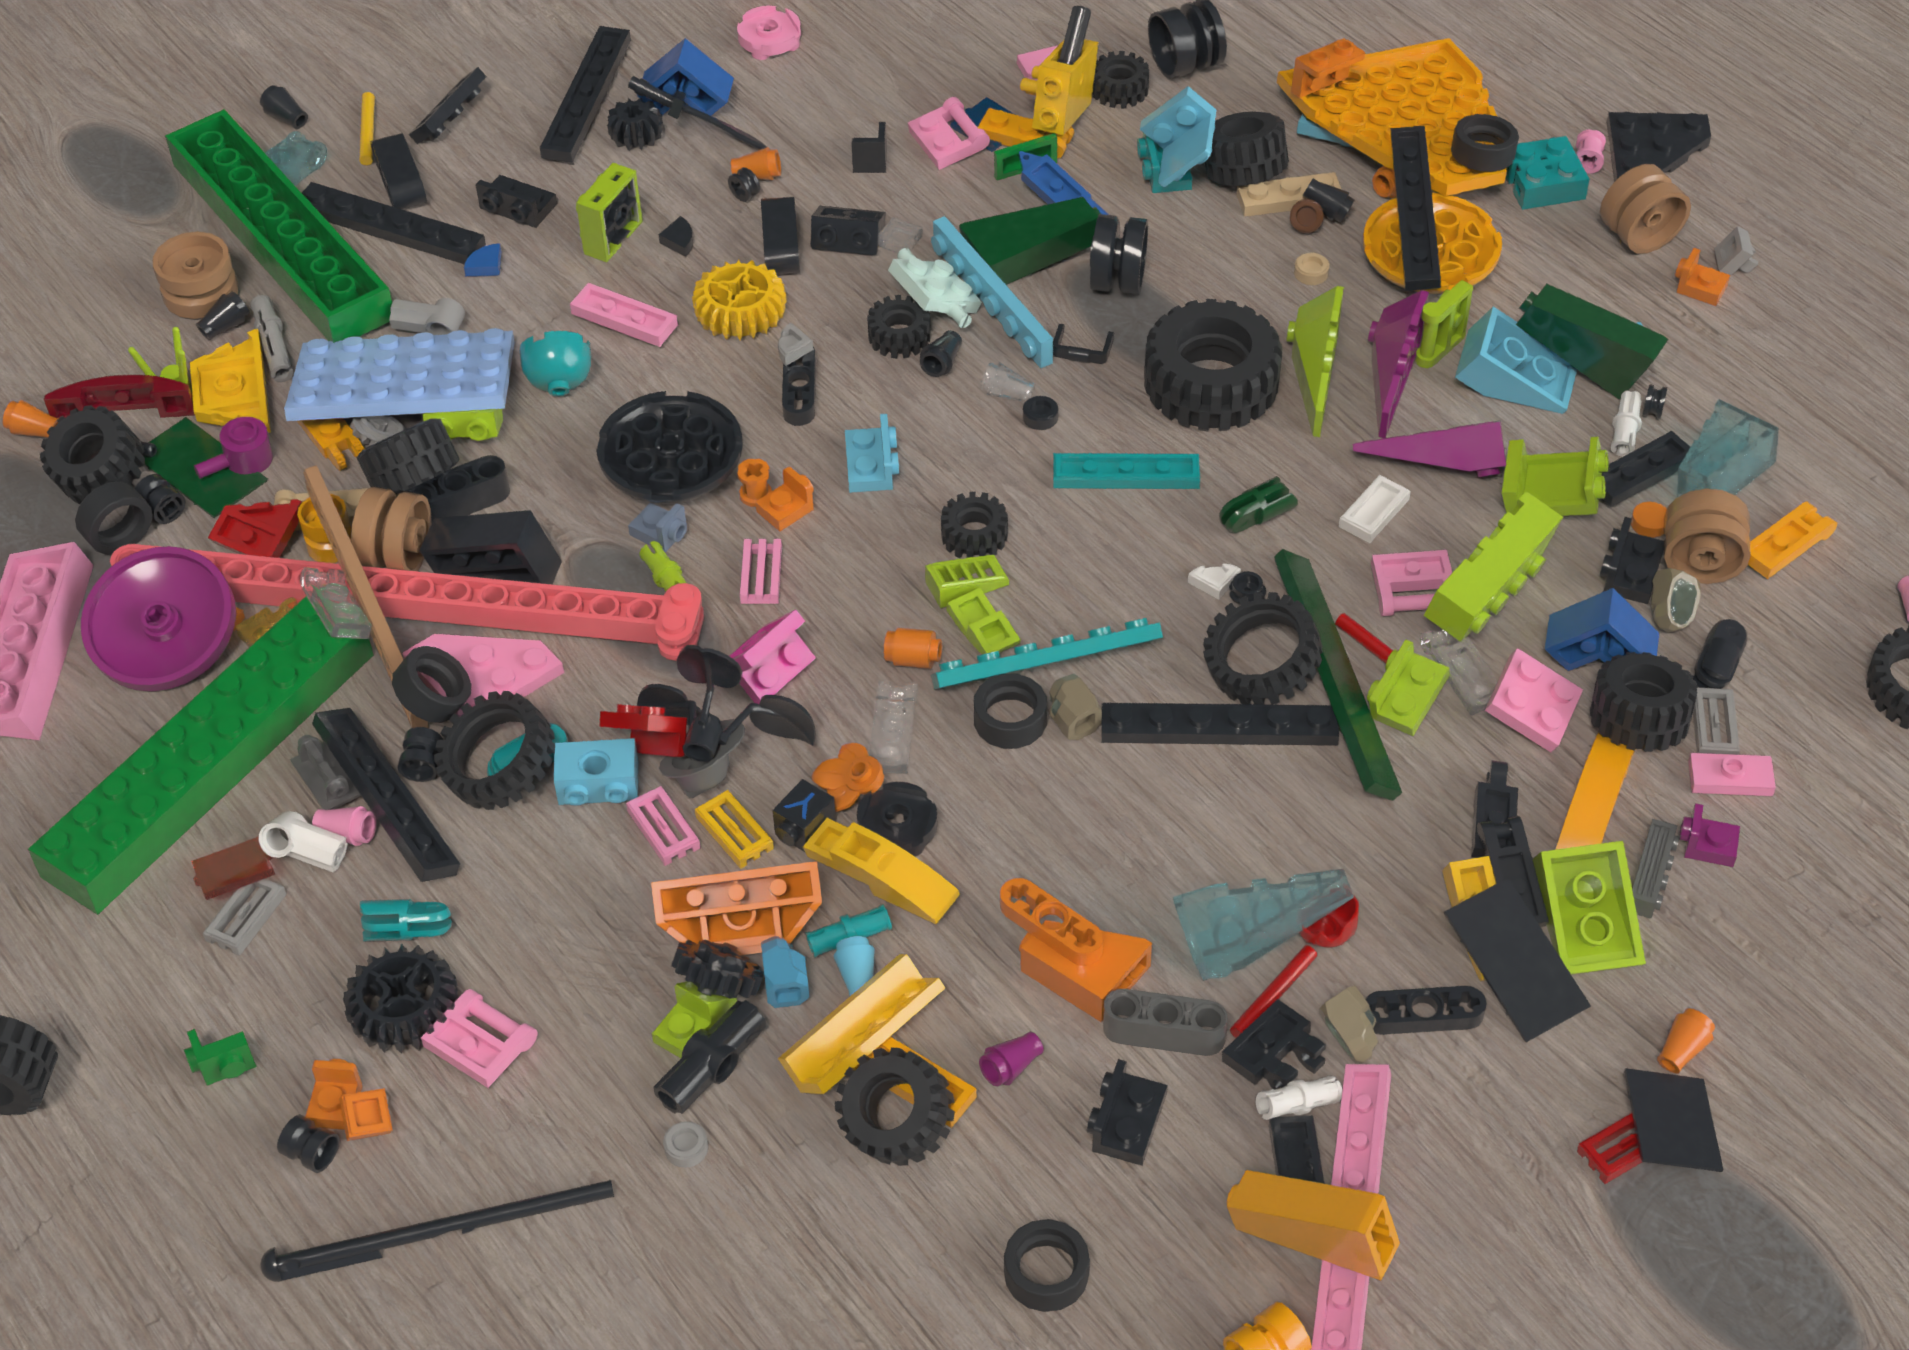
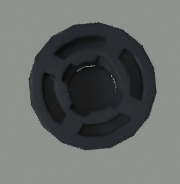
M151 474L144 477L135 487V490L151 507L152 518L160 524L173 522L182 514L185 508L186 501L184 496L175 488H171L170 483L159 474Z
M415 727L406 731L402 744L404 752L401 753L397 766L398 772L406 779L415 782H427L434 779L437 774L436 767H438L434 762V754L439 753L435 747L437 740H443V737L433 729L426 727Z
M299 1114L290 1119L284 1126L277 1142V1150L289 1159H301V1163L305 1168L319 1173L326 1169L333 1161L339 1148L340 1138L338 1134L325 1127L321 1129L316 1128L314 1121Z

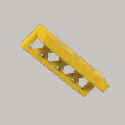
M899 954L784 1052L778 1060L801 1093L825 1094L845 1076L844 1073L849 1066L855 1068L859 1064L858 1058L864 1054L866 1056L871 1054L873 1050L879 1047L942 992L945 986L939 978H922L907 954Z

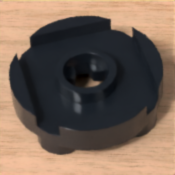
M889 782L883 784L882 790L876 791L874 794L869 791L863 796L857 808V824L886 838L913 856H919L924 851V846L933 839L938 824L937 807L934 802L932 803L927 798V792L921 787L908 782ZM896 814H902L904 822L892 823L887 818L893 819Z

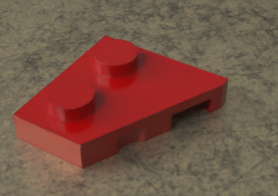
M292 499L289 504L272 505L270 502L255 503L251 506H244L242 504L227 505L222 510L208 539L238 554L280 558L299 523L297 514L302 501Z

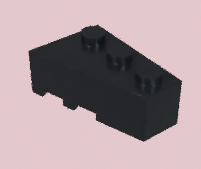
M531 510L434 518L419 550L434 573L553 585L562 560Z

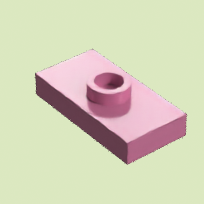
M1690 753L1688 765L1692 793L1774 795L1776 786L1771 756Z

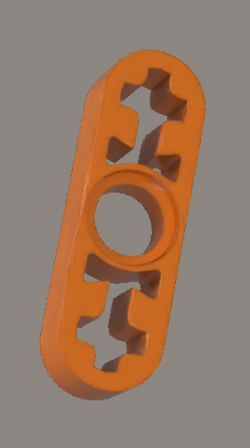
M1014 878L1003 884L1000 890V909L1007 918L1077 965H1091L1101 958L1103 953V933L1099 927L1027 879ZM1022 896H1025V897H1026V902H1024L1023 900H1020V898H1021ZM1011 897H1014L1015 899L1019 900H1017L1015 903L1011 902ZM1046 915H1056L1062 919L1063 923L1056 928H1047L1040 923V919ZM1088 940L1092 941L1091 947L1087 944H1084L1081 947L1077 946V941L1080 943H1085Z

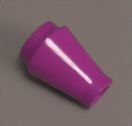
M1028 1032L1023 1036L987 1047L984 1055L979 1059L980 1070L985 1079L993 1086L1010 1085L1036 1057L1043 1053V1044L1035 1033Z

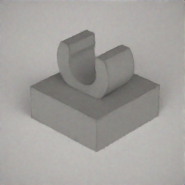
M1738 226L1714 248L1719 271L1730 276L1739 268L1749 273L1758 265V261L1751 258L1756 250L1751 246L1748 231Z

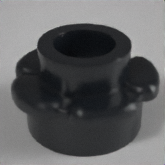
M1244 571L1238 573L1229 585L1231 590L1229 596L1237 604H1240L1239 598L1247 596L1249 602L1254 601V593L1262 592L1264 597L1266 595V588L1263 585L1262 578L1254 572Z

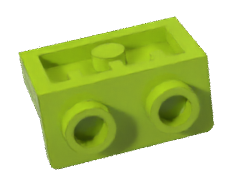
M1405 639L1399 650L1394 649L1391 652L1386 663V672L1380 681L1375 680L1372 683L1367 694V701H1369L1370 713L1374 720L1414 736L1449 678L1450 669L1445 665L1414 653L1413 642Z

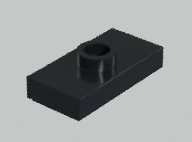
M1313 1115L1274 1117L1269 1119L1268 1127L1276 1175L1325 1184Z

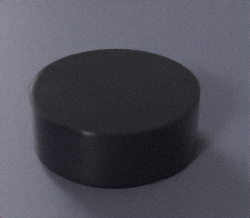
M1046 396L1029 398L1023 405L1024 423L1035 430H1046L1053 427L1058 421V404L1052 398Z

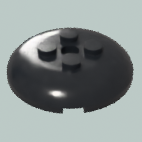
M661 391L633 399L613 412L600 429V438L596 452L603 474L623 493L649 502L676 503L707 494L727 480L740 460L743 441L741 428L736 417L720 402L695 392L687 391V396H667L666 391Z

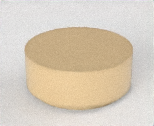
M1306 253L1296 259L1294 275L1299 282L1306 285H1318L1327 280L1329 261L1324 256L1317 253Z

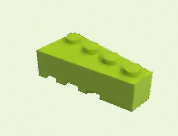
M1526 491L1518 499L1513 513L1507 512L1499 520L1498 526L1490 537L1485 536L1468 560L1465 558L1437 589L1423 616L1460 642L1472 631L1478 634L1490 619V613L1492 612L1497 615L1502 610L1510 597L1508 594L1511 593L1513 596H1516L1527 582L1528 577L1526 576L1530 575L1533 578L1541 570L1546 562L1542 555L1563 516Z

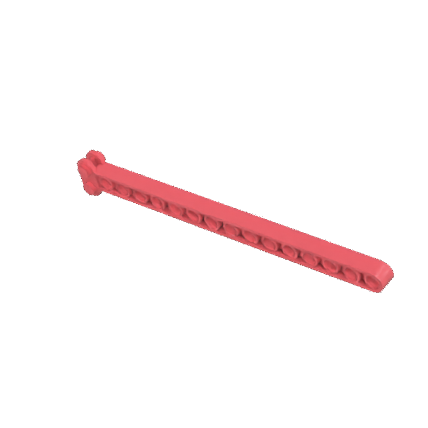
M141 544L121 546L111 555V566L133 553L161 546ZM189 549L206 557L220 570L232 589L235 602L293 608L310 593L343 613L361 614L339 564ZM362 566L384 617L658 644V649L663 657L673 661L677 660L679 652L683 647L697 645L704 621L701 592L696 586L688 583L673 585L664 595Z

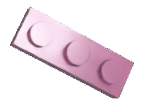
M588 283L570 303L571 314L658 347L665 342L678 326L677 315L591 283Z

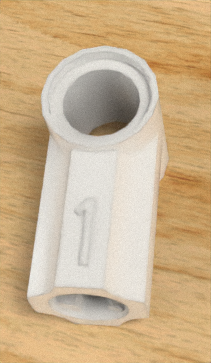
M292 811L282 813L266 824L259 833V844L262 850L269 856L280 858L287 855L330 872H334L339 868L348 845L346 837L307 823L302 815ZM280 829L285 831L289 841L281 835Z

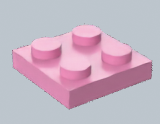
M1517 648L1510 655L1485 711L1547 751L1552 752L1561 742L1583 689Z

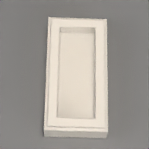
M1379 475L1340 517L1339 527L1371 543L1410 500L1411 491Z

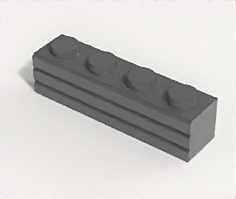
M1652 818L1632 888L1636 912L1639 916L1652 918L1654 909L1660 910L1663 895H1660L1659 891L1660 889H1666L1669 876L1664 873L1665 870L1671 871L1674 856L1670 855V851H1676L1680 837L1676 836L1675 833L1678 825Z

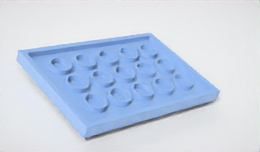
M493 328L480 333H468L458 330L445 335H433L424 332L411 337H398L396 335H383L376 339L348 337L335 343L325 339L310 340L302 344L284 407L286 421L503 409L506 404L515 344L513 331Z

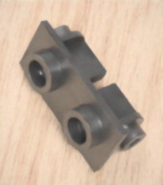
M304 735L298 740L297 751L299 755L291 758L290 761L322 809H336L361 796L325 742L321 744L318 738L311 735Z

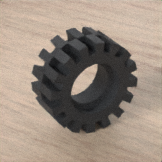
M1114 51L1108 52V57L1104 54L1099 56V61L1096 60L1093 98L1095 100L1100 99V104L1104 106L1109 102L1110 108H1115L1116 104H1120L1121 109L1126 108L1128 103L1133 107L1137 105V101L1140 103L1144 101L1149 89V65L1147 62L1144 63V58L1139 56L1135 59V53L1132 52L1126 56L1125 51H1119V55H1115Z
M895 295V300H891L887 296L883 298L884 304L879 300L875 302L874 308L871 307L868 311L869 315H867L868 339L875 351L880 349V355L885 357L890 352L891 358L897 359L898 354H903L904 359L909 358V352L912 351L914 355L920 353V348L923 349L928 345L931 339L929 311H924L916 301L913 303L912 296L907 295L906 300H901V295ZM894 325H907V326H908V327H906V328H901V329L891 328V326H894Z
M976 491L969 492L968 498H965L963 493L958 494L957 502L952 498L947 501V507H943L941 515V537L943 545L946 544V550L949 553L955 550V557L961 558L963 554H966V558H971L973 555L986 556V553L997 555V548L1002 550L1008 538V514L1004 504H999V499L995 496L988 500V493L982 492L981 497H976ZM972 522L986 525V527L978 530H970L962 526Z

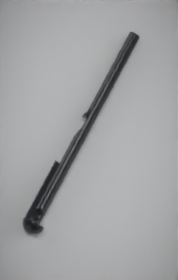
M611 1180L281 1255H278L276 1248L273 1247L262 1256L260 1268L262 1274L268 1280L281 1282L382 1258L380 1250L434 1238L449 1231L462 1229V1234H467L475 1228L614 1197Z

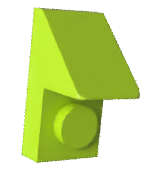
M692 982L677 983L674 987L677 1004L652 1032L653 1043L682 1058L684 1046L690 1037L700 1029L708 1031L737 1002V998L729 999L719 995L708 996L697 991L698 987Z

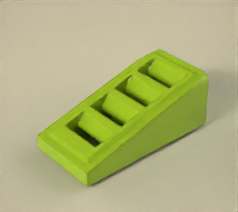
M994 554L941 561L925 566V583L940 609L946 607L948 602L978 588H981L983 593H987L1009 585V579ZM990 568L995 576H987L984 570ZM977 573L979 578H973L971 574Z

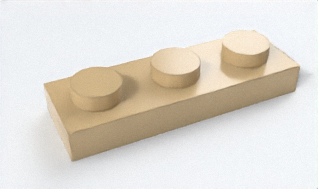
M1336 173L1290 177L1237 186V198L1244 217L1291 211L1294 204L1300 200L1307 199L1302 195L1313 178L1319 182L1341 189Z

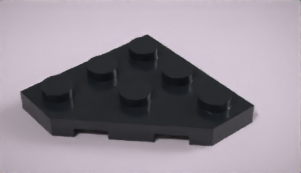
M1608 112L1606 123L1614 182L1630 169L1643 164H1654L1664 173L1667 171L1671 173L1686 163L1692 153L1697 150L1701 152L1710 144L1711 130L1708 114Z

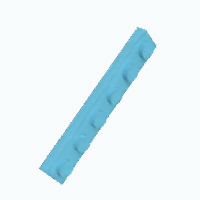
M945 216L934 220V236L931 237V243L936 254L942 255L954 268L953 271L956 275H959L964 282L971 286L972 292L984 303L987 312L991 316H995L1002 324L1006 334L1009 337L1013 336L1020 344L1026 357H1031L1040 368L1053 364L1052 336Z

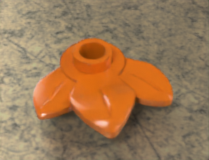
M848 743L842 745L838 758L822 762L814 770L811 778L816 785L827 790V793L834 797L835 812L851 807L860 794L865 795L869 791L872 793L876 792L884 781V773L881 763L876 758L869 756L866 747L859 743Z

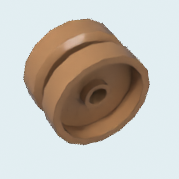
M1643 164L1630 169L1612 184L1602 200L1600 215L1603 222L1619 235V238L1630 250L1637 254L1650 253L1666 245L1682 230L1689 218L1691 203L1689 197L1678 186L1673 184L1671 179L1654 164Z
M199 231L182 233L160 245L153 256V270L160 284L163 302L170 312L179 317L190 319L203 318L222 294L227 295L233 291L238 295V281L232 268L229 249L223 239L212 233Z
M368 488L361 496L356 507L351 532V543L361 565L418 571L424 561V557L419 550L431 526V508L428 499L422 494L403 492L396 496L390 489Z
M1716 489L1689 491L1675 498L1667 507L1664 518V533L1666 536L1664 559L1667 567L1684 571L1697 578L1702 584L1725 582L1738 576L1748 566L1751 555L1749 538L1750 515L1747 505L1736 495Z

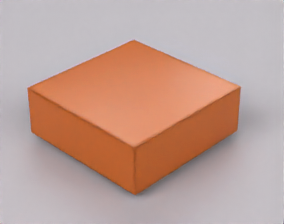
M385 1088L341 1095L339 1102L347 1141L391 1133L392 1124Z

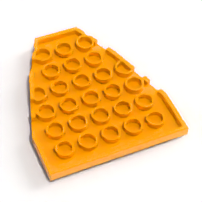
M1450 38L1365 54L1364 60L1350 65L1348 78L1301 98L1291 93L1294 69L1278 72L1277 84L1306 118L1393 171L1390 128L1425 126L1431 189L1444 196L1456 195L1475 189H1484L1505 182L1506 168L1494 172L1477 171L1463 166L1452 156L1451 144L1454 129L1459 120L1475 114H1489L1497 116L1494 106H1489L1488 104L1489 92L1487 88L1482 87L1483 75L1481 71ZM1475 141L1486 145H1495L1485 141Z

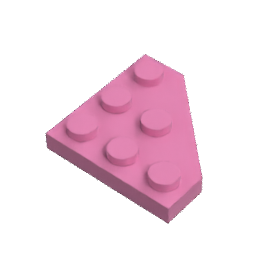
M433 634L402 653L403 659H405L413 649L421 646L436 647L448 652L461 663L468 673L472 686L471 696L465 704L468 703L472 707L475 706L474 698L482 695L488 700V693L497 691L500 695L503 691H510L514 695L518 693L525 697L564 673L562 662L539 640ZM417 672L421 681L431 691L447 697L437 681L424 673ZM461 708L456 713L459 717L464 714Z

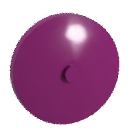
M171 546L141 550L115 563L98 579L91 589L81 616L82 641L93 663L105 676L115 683L139 691H160L175 688L204 673L217 661L225 650L235 626L236 605L234 595L229 583L220 570L210 560L197 552Z

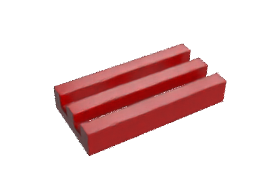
M1632 1113L1578 1145L1577 1153L1582 1158L1586 1156L1589 1159L1588 1166L1593 1171L1597 1169L1600 1172L1599 1178L1604 1184L1642 1163L1638 1147L1608 1165V1162L1638 1145L1636 1134L1627 1136L1601 1154L1596 1151L1635 1127Z

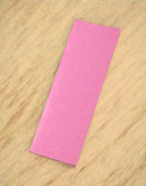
M75 542L9 555L0 581V736L40 741L94 567Z

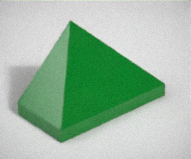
M1053 133L994 151L995 179L998 181L1022 173L1019 160L1020 151L1041 157L1047 154L1057 163L1056 134Z

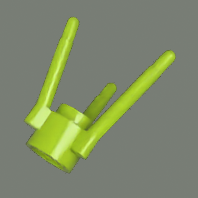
M173 327L176 365L164 367L160 377L189 385L192 393V387L187 374L185 351L182 350L180 330L178 327ZM129 347L128 352L144 374L156 376L136 349Z

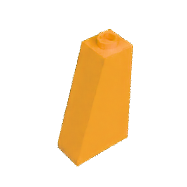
M1246 1170L1239 1184H1235L1231 1188L1227 1197V1209L1236 1230L1380 1281L1400 1244L1385 1196L1377 1193Z

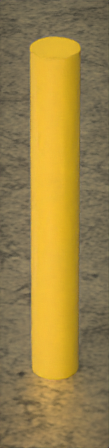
M371 92L362 94L359 161L362 165H370L373 162L370 141L373 140L375 96Z

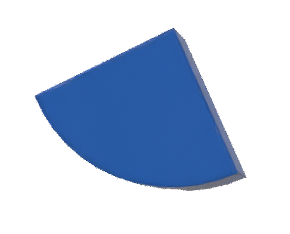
M500 243L487 245L473 252L464 264L465 277L500 275L502 255Z

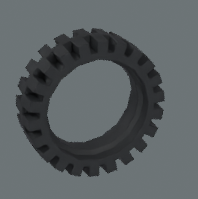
M1260 592L1254 593V601L1249 602L1247 596L1239 598L1241 606L1236 608L1232 603L1225 607L1227 615L1218 613L1214 618L1216 626L1210 624L1206 631L1208 637L1204 638L1203 646L1205 651L1203 653L1209 672L1218 688L1233 701L1238 698L1241 704H1249L1251 699L1254 704H1264L1265 698H1268L1271 704L1280 703L1279 695L1284 694L1288 700L1295 696L1292 688L1297 687L1302 691L1307 686L1305 677L1312 680L1316 675L1315 667H1320L1322 661L1320 654L1323 653L1316 624L1309 611L1305 610L1303 604L1298 600L1294 602L1291 596L1284 594L1280 599L1278 593L1269 592L1267 599H1265L1263 593ZM1280 623L1292 627L1299 635V644L1291 658L1274 670L1263 674L1245 675L1233 671L1228 666L1227 655L1235 640L1252 628L1263 624Z
M1909 626L1906 631L1902 627L1895 629L1893 635L1888 633L1882 642H1879L1873 654L1866 680V688H1869L1868 695L1871 700H1876L1875 707L1879 712L1887 710L1886 718L1891 722L1900 718L1899 726L1907 730L1909 728V691L1900 686L1893 677L1890 668L1893 663L1909 658Z
M497 691L488 693V700L482 695L474 698V707L468 703L461 707L464 713L462 716L459 717L455 713L452 715L449 721L453 726L451 728L443 727L440 734L445 740H437L435 748L439 753L434 754V762L438 765L436 771L446 786L467 805L470 804L477 809H480L482 806L486 810H494L495 804L500 808L509 806L508 798L517 802L523 798L521 794L523 789L529 793L536 787L532 781L534 778L542 781L546 775L542 767H550L553 759L549 754L555 753V744L552 742L555 739L554 732L543 714L528 699H525L518 693L514 695L510 691H503L500 695ZM506 722H522L524 724L525 736L521 748L510 764L498 773L482 779H469L466 777L465 764L470 750L482 735L493 727Z

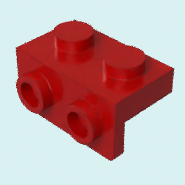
M617 704L616 712L600 711L599 727L631 729L630 739L635 738L637 753L671 757L684 756L683 745L687 735V718L665 716V708Z

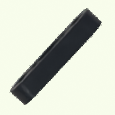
M814 346V350L802 356L803 365H796V360L787 366L783 364V417L787 423L794 426L806 425L815 417L816 357ZM796 379L808 381L806 385L799 387L790 384ZM796 400H802V409H796Z
M1472 986L1376 991L1369 994L1365 999L1369 1004L1371 1013L1376 1018L1373 1030L1375 1034L1379 1035L1473 1029L1482 1023L1487 1005L1484 994ZM1418 1003H1426L1431 1005L1436 1013L1431 1017H1420L1414 1013L1412 1007ZM1444 1003L1447 1004L1446 1011H1449L1448 1015L1443 1014ZM1460 1003H1467L1469 1009H1473V1011L1470 1013L1465 1012L1464 1007L1459 1006ZM1400 1006H1405L1404 1017H1401L1402 1009L1399 1010ZM1376 1008H1383L1384 1013L1388 1014V1017H1380L1379 1012L1375 1011Z

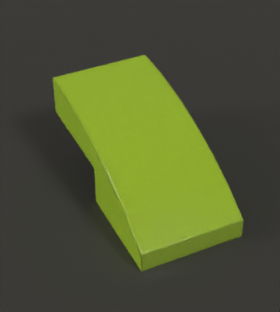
M981 588L947 603L946 611L964 636L981 654L995 651L1000 653L1020 643L1021 639L1002 610L997 612L994 610Z

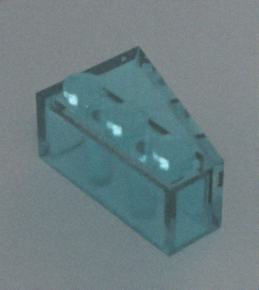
M1718 399L1709 420L1706 419L1700 437L1698 440H1694L1678 468L1677 497L1689 491L1700 489L1723 490L1736 495L1776 462L1779 428Z

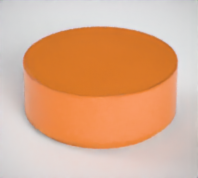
M1651 501L1638 504L1633 510L1632 528L1643 536L1651 538L1662 536L1665 534L1664 518L1667 508L1662 504Z

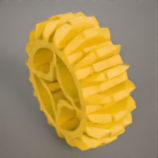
M738 259L735 264H729L725 261L723 267L712 266L711 272H703L701 280L696 281L693 291L694 296H692L694 313L697 321L702 324L703 329L711 330L713 336L723 334L726 340L731 336H737L741 340L743 336L748 335L754 339L757 332L767 334L768 328L777 327L778 320L783 318L785 304L787 303L782 279L776 275L775 270H768L765 264L756 266L753 260L746 264L741 263Z

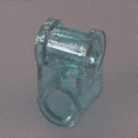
M294 131L276 146L268 149L265 154L297 186L299 182L312 172L320 169L327 157V147L320 141L312 142L306 139L305 135L301 132Z

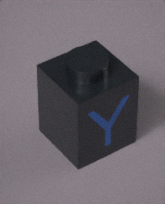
M804 779L772 810L775 835L788 846L794 845L804 851V844L826 818L836 822L834 797Z

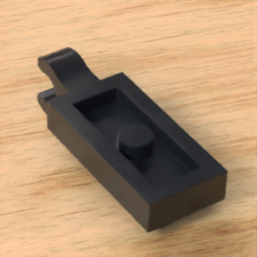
M1491 760L1490 772H1487L1486 782L1478 781L1474 800L1471 857H1486L1478 837L1477 824L1479 822L1491 820L1493 824L1505 822L1507 817L1517 816L1518 788L1506 786L1507 762ZM1508 838L1498 840L1500 848L1512 846Z

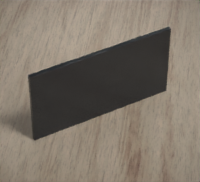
M1509 877L1444 912L1460 938V942L1464 944L1505 1009L1506 1015L1510 1017L1526 1043L1591 1007Z

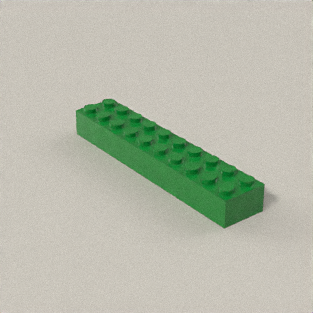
M225 109L165 135L174 167L328 341L335 343L348 337H359L390 322L392 299L389 287Z
M309 593L28 848L40 878L95 914H100L374 656L366 626Z

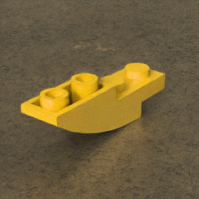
M826 818L803 846L807 857L869 885L874 896L934 924L938 923L960 895L959 890L928 865L886 838L855 822L846 827Z

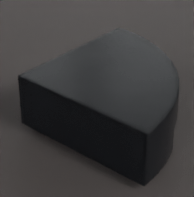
M681 216L658 234L660 244L685 257L692 249V228L689 222Z

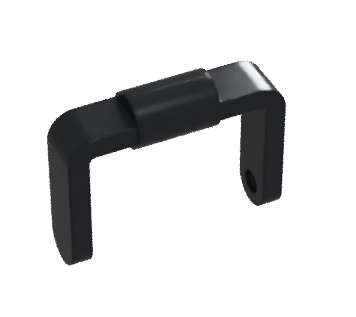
M1059 323L1053 340V355L1055 357L1096 364H1104L1108 361L1114 340V332H1108L1103 351L1064 346L1060 344L1065 324Z

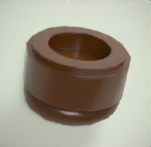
M1312 199L1298 201L1290 211L1291 224L1299 232H1314L1323 223V208Z

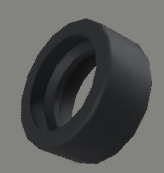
M1489 114L1466 116L1459 120L1455 126L1451 144L1452 156L1458 163L1469 169L1484 172L1503 170L1510 166L1515 158L1519 134L1510 122L1501 117ZM1475 141H1485L1495 145H1486Z
M109 482L97 487L82 501L75 517L76 529L96 552L112 555L119 547L127 544H137L142 540L149 530L152 521V510L146 500L132 485L124 482ZM129 505L126 515L119 523L105 531H99L100 525L107 515L117 508Z
M421 646L413 649L397 667L392 677V686L401 704L413 715L428 722L442 723L449 720L471 696L472 684L467 671L448 652L436 647ZM417 672L424 673L437 681L447 697L434 693L426 687Z
M1001 674L989 678L979 686L974 695V727L979 736L987 743L1003 749H1018L1032 744L1042 736L1047 726V696L1037 682L1020 674ZM1003 700H1017L1030 706L1033 709V714L1025 720L1018 722H1002L991 717L987 713V709Z
M1051 1219L1032 1221L1018 1228L1008 1240L1004 1253L1006 1286L1014 1299L1027 1308L1042 1312L1062 1310L1075 1303L1085 1291L1090 1271L1088 1246L1080 1233L1068 1224ZM1052 1246L1060 1248L1069 1254L1073 1260L1074 1267L1068 1279L1058 1284L1041 1285L1033 1283L1023 1276L1020 1269L1021 1258L1026 1252L1035 1247Z

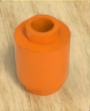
M897 628L896 631H887L884 641L885 661L893 662L894 666L932 669L934 662H940L942 640L936 639L935 631Z

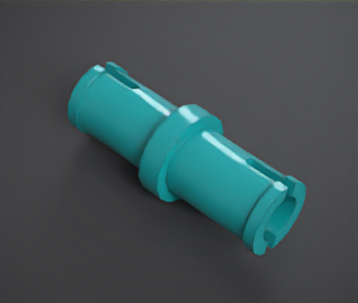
M881 904L879 907L849 917L848 914L839 917L840 921L811 932H805L813 957L816 958L821 954L835 950L836 944L845 938L854 936L867 938L880 932L891 930L892 924L884 904Z

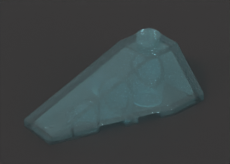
M1344 869L1296 874L1289 878L1287 883L1267 884L1266 878L1252 880V887L1229 890L1227 883L1214 884L1173 897L1188 947L1203 981L1211 978H1223L1231 972L1245 968L1354 898Z

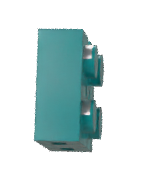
M1567 136L1523 142L1517 145L1515 158L1512 164L1506 168V180L1508 184H1514L1513 194L1522 210L1586 199L1590 178Z

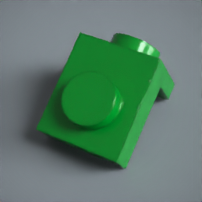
M195 1029L187 1031L191 1047L184 1049L192 1073L201 1070L207 1086L226 1078L238 1077L245 1071L256 1067L243 1031L205 1046L201 1045Z

